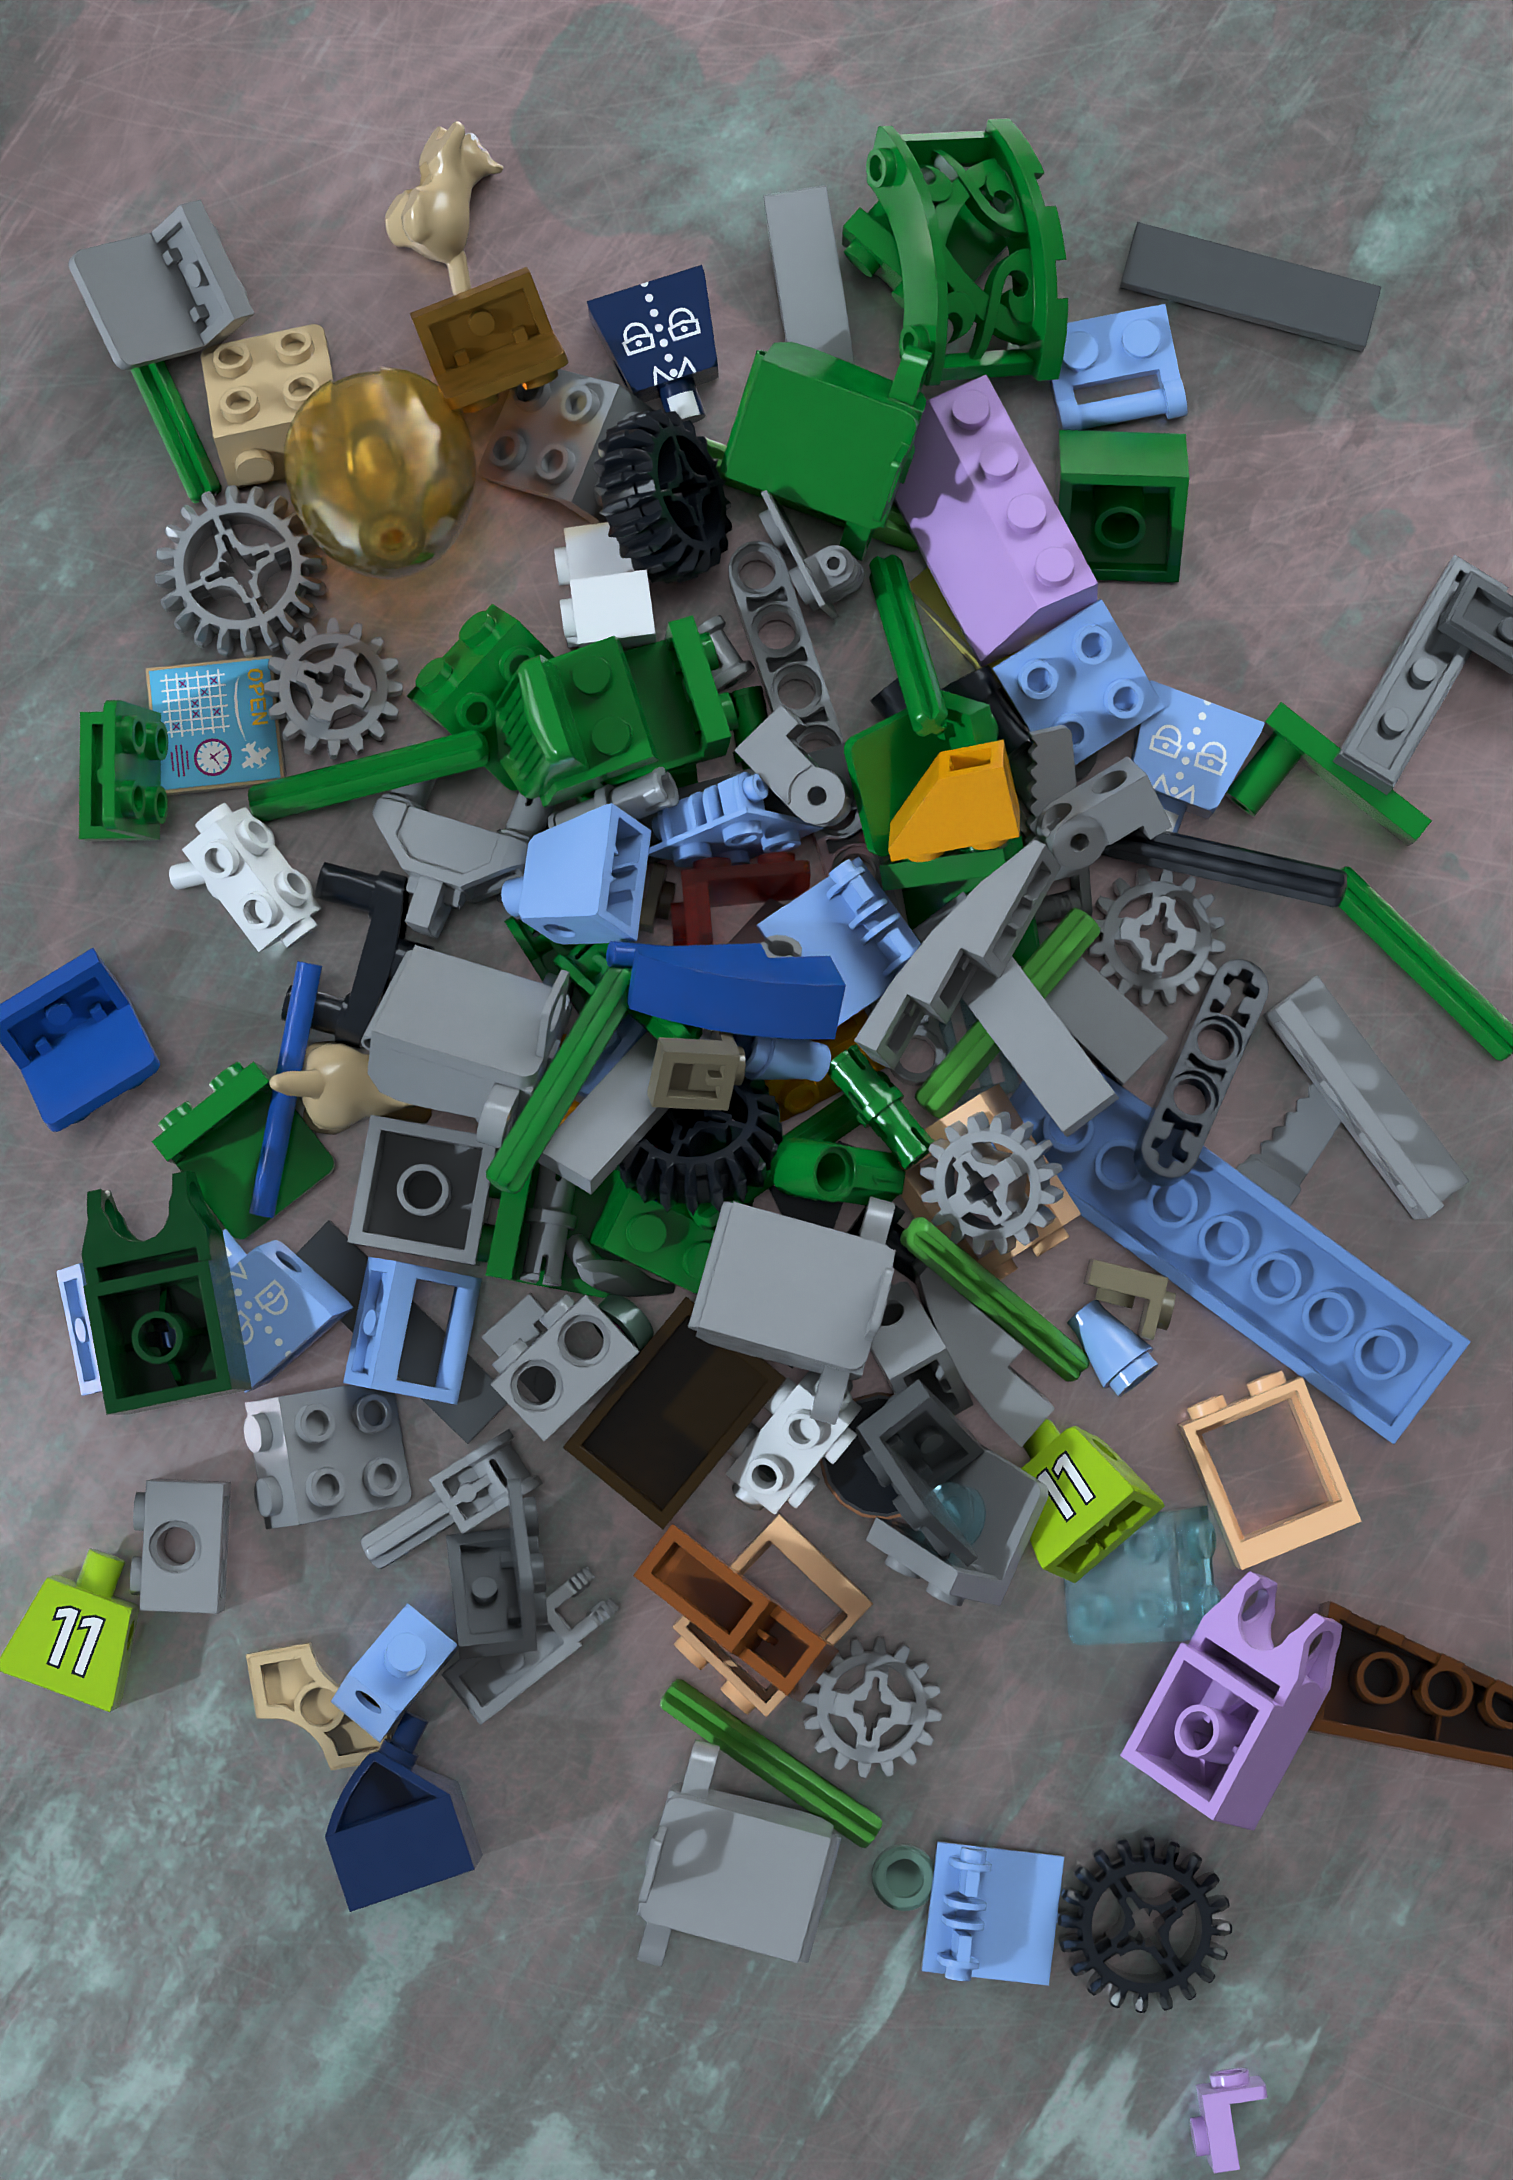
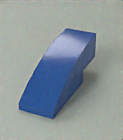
M761 943L636 947L627 1004L634 1011L708 1030L783 1039H835L846 984L831 956L768 958Z

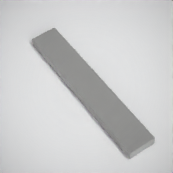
M770 897L728 944L765 942L756 925L785 905ZM701 1028L703 1034L700 1039L710 1040L712 1030ZM647 1031L563 1121L538 1160L541 1165L592 1194L666 1113L669 1108L652 1107L647 1094L658 1043L654 1036Z

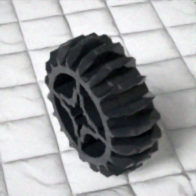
M661 409L652 412L646 410L631 415L629 418L619 421L616 426L607 429L606 439L598 443L600 459L594 462V470L600 478V483L594 486V490L601 496L603 509L599 513L607 518L610 526L608 536L617 539L621 558H631L634 571L647 569L648 579L652 583L664 581L666 584L674 581L682 583L697 578L698 574L705 573L711 567L720 564L721 553L728 550L726 534L732 530V523L726 515V510L731 507V502L724 494L723 485L726 480L720 478L716 467L718 458L710 456L705 436H696L695 426L690 420L682 421L676 411L664 413Z
M744 1075L742 1084L740 1086L734 1085L728 1111L669 1108L617 1165L615 1170L620 1171V1178L625 1183L626 1189L637 1188L638 1194L644 1203L660 1197V1203L667 1213L678 1203L686 1204L693 1216L699 1204L711 1203L720 1213L724 1198L730 1196L744 1203L748 1193L747 1186L763 1188L764 1180L767 1177L766 1171L771 1170L772 1158L777 1154L778 1146L783 1141L782 1123L779 1122V1105L775 1101V1096L769 1095V1088L765 1085L764 1080H750Z
M1143 1835L1140 1841V1855H1132L1127 1839L1121 1837L1116 1839V1849L1120 1859L1110 1862L1105 1851L1098 1847L1092 1852L1095 1861L1102 1868L1097 1874L1093 1875L1086 1867L1080 1864L1073 1870L1075 1876L1087 1886L1083 1892L1072 1887H1064L1061 1892L1062 1898L1068 1903L1078 1906L1077 1912L1064 1911L1057 1914L1056 1921L1059 1926L1077 1929V1933L1060 1939L1059 1945L1062 1952L1083 1951V1954L1072 1961L1069 1968L1074 1976L1083 1975L1091 1969L1095 1970L1086 1985L1088 1992L1093 1996L1100 1993L1108 1983H1111L1113 1985L1109 1993V2003L1112 2007L1120 2008L1124 2003L1127 1992L1131 1991L1134 1992L1133 2003L1136 2012L1145 2013L1148 2008V1993L1156 1992L1162 2009L1164 2011L1173 2008V2000L1169 1989L1178 1985L1183 1996L1187 2000H1192L1196 1997V1992L1187 1979L1194 1972L1205 1982L1211 1983L1215 1979L1213 1971L1202 1962L1206 1955L1216 1960L1226 1959L1227 1950L1220 1944L1212 1942L1211 1937L1212 1935L1226 1936L1231 1934L1232 1925L1229 1921L1223 1919H1212V1914L1229 1908V1899L1225 1895L1206 1897L1205 1894L1215 1888L1220 1880L1214 1871L1204 1873L1194 1879L1193 1876L1202 1863V1858L1197 1853L1192 1852L1186 1856L1180 1865L1176 1864L1180 1850L1178 1842L1171 1839L1168 1840L1159 1857L1155 1856L1154 1838L1151 1835ZM1140 1872H1154L1171 1877L1183 1886L1171 1894L1166 1891L1155 1898H1146L1139 1895L1132 1888L1125 1876ZM1110 1888L1120 1906V1915L1117 1923L1105 1932L1107 1936L1094 1944L1092 1937L1093 1913L1102 1894ZM1127 1897L1132 1898L1139 1910L1144 1908L1149 1916L1152 1910L1159 1912L1160 1915L1154 1919L1153 1925L1156 1929L1154 1934L1162 1944V1949L1158 1950L1149 1937L1144 1939L1140 1931L1136 1938L1128 1933L1135 1927V1921L1132 1917L1134 1913L1126 1902ZM1194 1904L1196 1913L1194 1936L1187 1951L1179 1959L1169 1942V1931L1172 1924L1184 1915L1182 1911ZM1133 1950H1144L1157 1960L1163 1970L1152 1974H1131L1113 1967L1107 1960L1116 1954L1123 1956Z

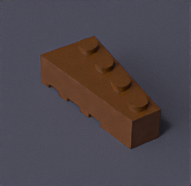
M1328 1601L1320 1604L1318 1614L1326 1618H1332L1342 1625L1340 1645L1336 1653L1331 1688L1308 1730L1309 1733L1513 1772L1512 1685L1485 1675L1466 1666L1461 1661L1443 1653H1438L1406 1638L1392 1629L1354 1614L1351 1610L1334 1602ZM1323 1632L1314 1639L1312 1652L1320 1643Z

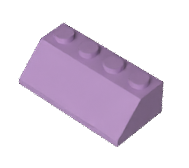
M981 376L928 399L914 440L915 453L904 484H899L894 502L902 514L915 543L980 667H983L1023 649L1096 602L1098 582L988 376Z

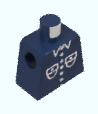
M702 265L587 301L592 326L626 390L643 402L660 398L665 413L676 411L682 421L690 420L693 424L705 418L706 415L696 386L713 381L719 377L706 278Z

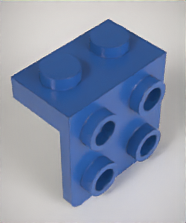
M91 948L0 1004V1043L21 1070L44 1123L52 1132L61 1131L71 1124L84 1120L91 1112L127 1090L140 1086L147 1078L155 1074L160 1067V1061L129 997L94 948Z

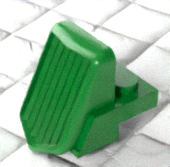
M615 635L549 660L542 655L524 660L497 701L495 720L499 761L521 795L527 799L540 797L544 808L605 786L603 781L659 761L621 641Z

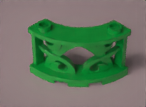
M1010 118L988 119L985 131L899 134L892 125L879 126L873 149L869 152L866 161V180L887 214L900 257L904 290L903 329L899 338L900 359H902L908 344L933 353L924 382L925 386H939L941 381L976 379L987 375L988 378L1032 375L1037 381L1059 379L1067 336L1068 298H1058L1056 261L1066 260V252L1057 207L1045 206L1036 180L1042 177L1044 170L1023 133ZM990 200L992 201L995 209L990 205ZM964 203L980 223L989 230L1006 238L1009 256L998 262L990 272L984 290L964 272L945 246L954 219ZM1007 276H1012L1013 292L1012 289H1009L1002 293ZM948 319L953 325V333L948 344L964 336L971 329L973 323H977L968 352L945 354ZM992 335L1008 342L1007 350L986 351Z

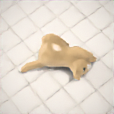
M455 121L448 130L438 126L433 131L420 156V185L414 189H407L395 197L386 212L385 225L387 234L395 246L412 248L427 259L445 263L449 271L452 293L457 295L472 289L467 257L464 251L469 235V202L472 187L483 177L501 173L503 166L492 160L489 152L480 144L475 134H465V126Z
M333 1040L315 1042L307 1047L302 1071H286L276 1074L269 1081L270 1087L277 1092L287 1096L302 1097V1102L305 1106L303 1120L316 1133L336 1135L349 1129L352 1124L364 1117L370 1118V1115L426 1124L432 1116L431 1109L400 1102L379 1092L368 1075L369 1054H363L348 1045L337 1043Z

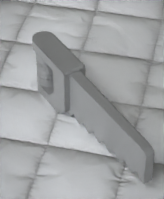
M1064 725L1028 732V736L1034 742L1028 749V754L1034 761L1027 768V772L1033 778L1026 787L1033 796L1026 803L1027 809L1032 813L1025 823L1032 832L1025 839L1027 845L1033 840L1039 841L1036 826L1037 819L1042 810L1054 800L1077 787L1072 733ZM1060 864L1061 868L1054 881L1070 877L1071 890L1049 896L1046 895L1035 913L1036 924L1063 918L1073 908H1078L1092 916L1089 866L1082 869H1070Z
M1311 1084L1308 1087V1098H1299L1296 1101V1112H1288L1284 1115V1126L1273 1128L1272 1140L1261 1142L1260 1154H1251L1236 1169L1290 1208L1301 1191V1183L1342 1121L1316 1086Z

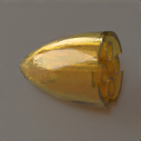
M380 367V371L357 373L335 382L331 379L316 389L303 402L296 412L286 435L283 456L284 472L294 511L313 542L336 563L354 573L377 579H399L421 572L447 553L467 522L472 507L477 477L475 449L469 427L460 409L451 410L442 389L416 373L398 368Z

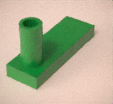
M1282 702L1279 703L1264 722L1262 732L1268 735L1269 738L1225 793L1239 808L1251 816H1255L1298 761H1300L1407 846L1417 841L1432 822L1431 819L1393 789L1386 795L1332 762L1340 748Z

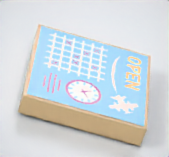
M272 655L146 668L149 709L161 713V722L165 724L168 733V753L166 758L161 761V786L165 789L167 796L249 788L253 785L286 777L280 719L271 720L268 715V709L278 703V697L264 694V683L276 680V674L268 668V662L270 657H273Z

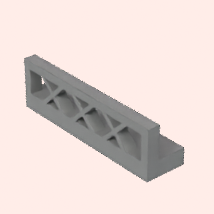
M1318 975L1263 1014L1414 1220L1430 1218L1444 1207L1442 1202L1469 1182V1179Z

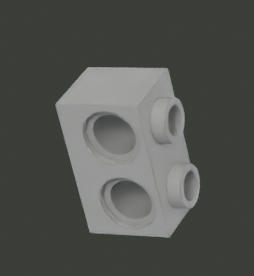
M586 1293L576 1302L568 1294L564 1295L539 1319L547 1330L529 1347L519 1338L492 1364L500 1374L490 1385L543 1441L548 1439L639 1352V1349ZM580 1321H588L597 1325L603 1334L601 1349L598 1353L588 1358H580L573 1355L565 1344L567 1330L573 1324ZM541 1366L553 1374L556 1380V1389L549 1399L543 1402H531L521 1395L518 1389V1378L529 1367Z

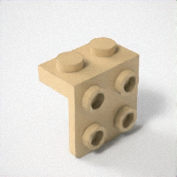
M311 324L213 345L202 351L201 362L213 439L228 486L235 485L237 488L353 464L349 441L338 405L328 344L323 327Z

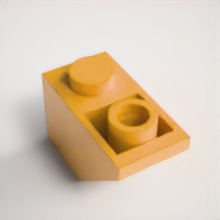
M1004 740L939 752L890 822L888 851L891 862L909 859L912 862H927L940 857L945 851L971 846L977 850H989L1002 846L1009 839L1020 837V808Z

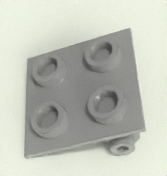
M767 490L761 492L769 509L761 512L759 517L775 547H779L784 555L792 553L798 566L788 570V573L805 605L809 604L812 611L821 608L833 620L836 619L839 615L833 603L856 592L862 586L865 577L862 565L846 548L838 545L828 546L808 557L782 505Z

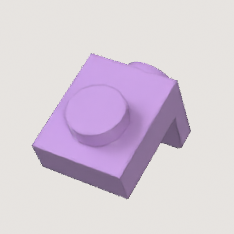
M1231 2068L1211 2073V2083L1196 2085L1201 2116L1190 2117L1196 2157L1207 2155L1208 2163L1214 2173L1240 2170L1230 2104L1268 2098L1266 2084L1260 2076L1249 2077L1247 2068Z

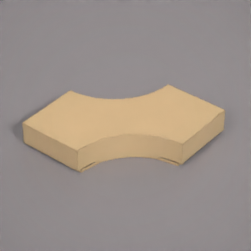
M311 1642L246 1654L256 1718L283 1719L305 1729L322 1747L330 1770L359 1766L370 1752L380 1749L383 1740L379 1743L331 1703L340 1685L322 1669L316 1659ZM362 1694L371 1704L380 1708L372 1697L368 1694ZM391 1730L384 1739H392Z

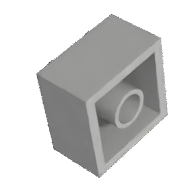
M370 1115L347 1242L480 1266V1261H477L480 1238L484 1223H488L492 1198H489L491 1182L486 1178V1170L499 1148L477 1142L476 1133Z

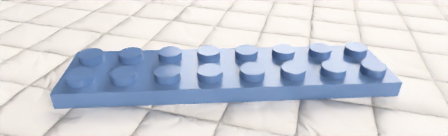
M1100 1069L1098 1071L1119 1099L1069 1137H1066L1024 1080L1021 1082L1009 1100L1024 1123L1030 1121L1034 1124L1031 1135L1038 1144L1049 1139L1053 1144L1044 1156L1049 1163L1062 1164L1063 1171L1058 1173L1057 1176L1079 1209L1082 1217L1164 1277H1168L1172 1283L1299 1376L1303 1377L1392 1444L1396 1443L1471 1341L1204 1145L1196 1164L1181 1181L1172 1186L1164 1187L1147 1182L1135 1168L1133 1156L1135 1146L1152 1107ZM1172 1128L1169 1137L1158 1148H1153L1160 1153L1157 1162L1159 1165L1167 1168L1173 1161H1178L1172 1156V1150L1177 1138L1184 1131Z

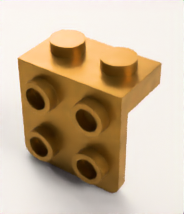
M528 267L409 313L449 410L462 408L465 413L483 410L499 400L498 393L520 384H522L524 389H533L553 381L559 376L557 370L569 363L562 345L551 328Z

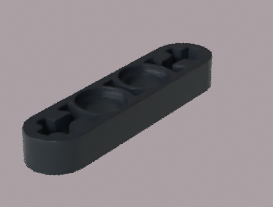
M1236 959L1226 962L1211 977L1204 989L1135 1146L1133 1156L1135 1168L1140 1176L1150 1184L1160 1187L1172 1186L1181 1181L1197 1162L1268 997L1269 985L1267 977L1262 969L1251 961ZM1234 979H1238L1245 983L1243 993L1247 997L1236 1006L1231 1017L1220 1014L1226 1007L1231 995V989L1228 986ZM1204 1030H1214L1222 1034L1229 1045L1228 1057L1224 1060H1212L1206 1057L1198 1046L1199 1033ZM1182 1084H1189L1198 1088L1205 1097L1206 1105L1204 1112L1199 1115H1189L1181 1111L1174 1100L1175 1088ZM1172 1128L1184 1131L1177 1138L1172 1150V1156L1178 1161H1173L1167 1168L1159 1165L1157 1162L1160 1153L1153 1148H1158L1169 1137Z

